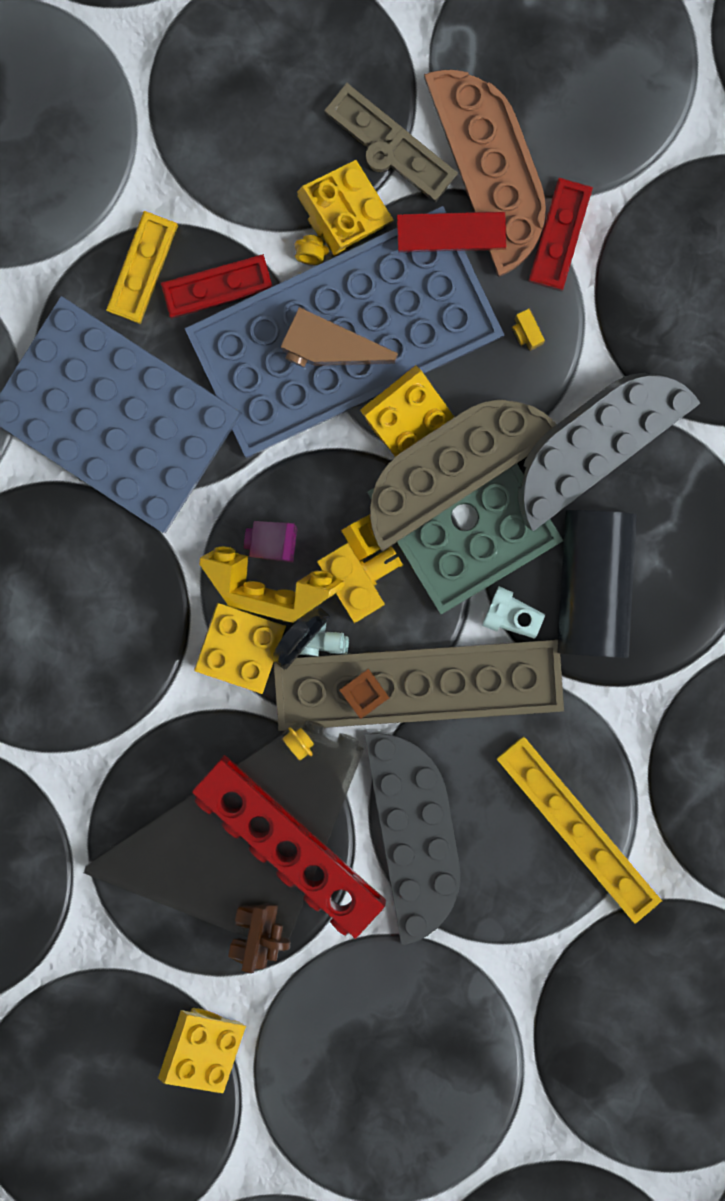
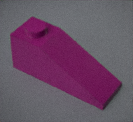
M254 521L253 529L246 528L244 549L250 550L249 557L293 563L298 528L295 524Z

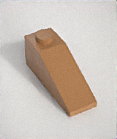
M300 307L281 345L282 351L287 353L285 359L301 367H305L306 363L314 366L395 364L398 353Z

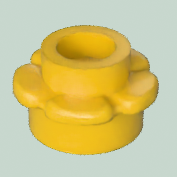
M305 235L294 244L296 250L295 258L304 264L319 265L323 263L324 255L329 253V248L323 245L324 241L322 238L315 235Z
M291 727L288 728L290 732L282 740L300 761L308 754L312 756L313 753L310 748L314 745V742L305 731L299 728L295 732Z

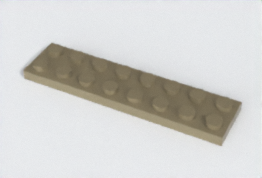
M558 640L297 657L287 670H284L274 661L278 731H285L290 727L298 730L299 728L315 729L564 711L561 657L557 653ZM369 668L390 698L360 719L339 689Z

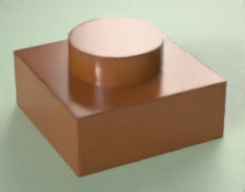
M369 668L339 689L360 719L390 698Z

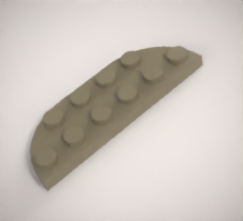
M506 400L488 401L465 410L401 452L381 473L371 499V526L381 551H384L526 458L541 437L557 424L544 412L531 405Z

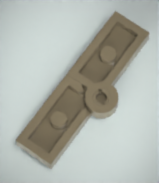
M348 83L345 84L324 110L328 117L368 148L366 151V162L371 170L384 172L389 168H393L435 203L458 175L456 170Z

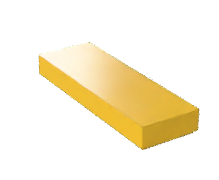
M147 211L143 212L107 306V312L141 324L178 227L176 222Z

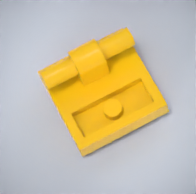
M357 160L303 185L297 191L298 199L310 216L307 220L317 236L323 237L335 257L344 253L347 250L346 247L387 227L394 220Z

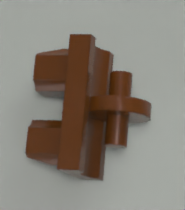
M268 902L259 906L243 905L238 907L235 919L236 925L248 928L249 934L247 940L239 937L233 939L230 944L228 957L243 964L241 971L252 974L255 969H265L267 960L277 961L279 950L290 949L291 941L282 937L283 925L275 923L278 905Z

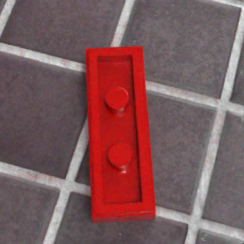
M558 178L528 282L563 291L593 187Z
M505 212L397 215L398 253L506 250Z
M264 254L161 283L171 319L248 298L273 287Z

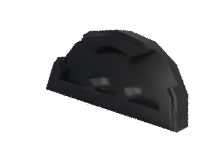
M322 608L314 609L305 614L280 640L274 651L273 660L284 670H287L329 620L330 615Z

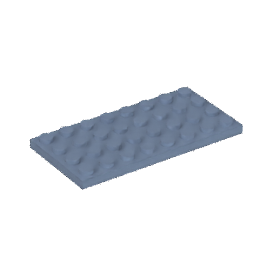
M442 206L427 214L446 213ZM397 228L185 328L216 396L242 412L232 430L246 459L374 399L415 365L426 374L504 337V333L465 251L398 253ZM300 307L398 353L395 364L314 366L306 363L305 367H301L285 359L287 353L282 351L281 345Z

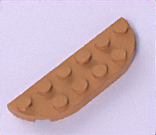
M441 70L424 74V80L474 213L505 212L506 250H488L499 278L514 270L530 255L541 235L545 221L546 205L538 173L514 110L506 97L494 85L469 75L468 72L458 70Z

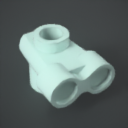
M498 586L482 626L496 632L499 628L535 639L545 614L513 598L514 592ZM521 613H527L531 618L530 624L526 627L518 624L517 618Z
M325 623L299 655L318 657L319 651L345 655L349 648V637L344 636V633L326 631L325 633Z

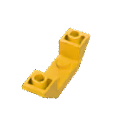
M225 546L216 547L213 551L200 557L199 563L228 606L291 623L344 588L345 580L333 578L332 574L326 571H313L296 582V592L286 589L276 591L265 588V585L261 582H246L248 556L235 553V549Z

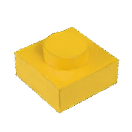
M530 308L517 314L514 319L516 325L512 326V329L521 346L526 344L529 351L543 345L545 339Z
M370 514L341 530L359 561L381 550L373 534Z

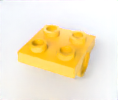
M416 365L360 409V412L366 418V422L394 457L454 418V415L424 373Z
M217 602L194 671L263 694L274 662V651L282 639L286 626Z
M192 1008L191 1012L181 1010L158 1079L164 1084L224 1093L246 1026L239 1021L225 1019L216 1013L204 1009Z

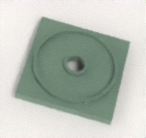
M517 463L397 541L440 615L563 542L551 519L534 531L525 525L518 503V487H522L524 474ZM374 488L367 492L370 499H372ZM461 504H468L477 512V523L470 530H459L452 523V512Z

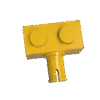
M347 543L317 561L322 571L331 573L333 578L345 580L344 588L336 594L354 623L385 605L374 587L377 585L375 581L396 568L403 566L399 557L387 564L384 563V561L396 555L392 546L364 563L363 560L359 562Z

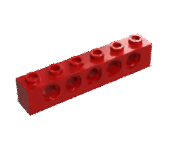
M226 755L216 763L192 791L197 796L194 801L203 811L208 814L216 813L224 821L221 825L231 836L236 839L241 836L251 845L249 851L263 863L268 860L278 869L276 875L289 887L295 884L305 893L303 899L314 910L319 912L323 909L332 917L330 923L342 935L346 936L349 933L356 939L385 908L386 899ZM228 792L239 794L243 805L237 809L229 808L224 802V794ZM257 816L266 818L270 824V829L264 833L256 832L251 827V819ZM282 841H290L295 844L297 853L292 857H285L279 853L277 845ZM316 865L324 871L325 876L319 881H311L306 877L304 870L308 866ZM337 890H345L351 895L352 900L346 905H338L332 900L331 895Z

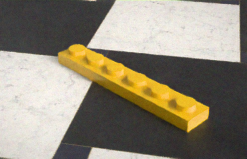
M524 736L496 758L635 924L662 902L660 897Z

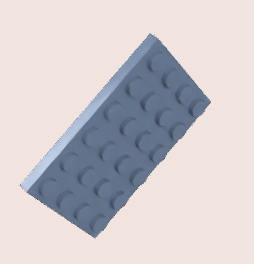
M63 296L57 301L0 393V427L162 533L168 531L242 414L236 408Z

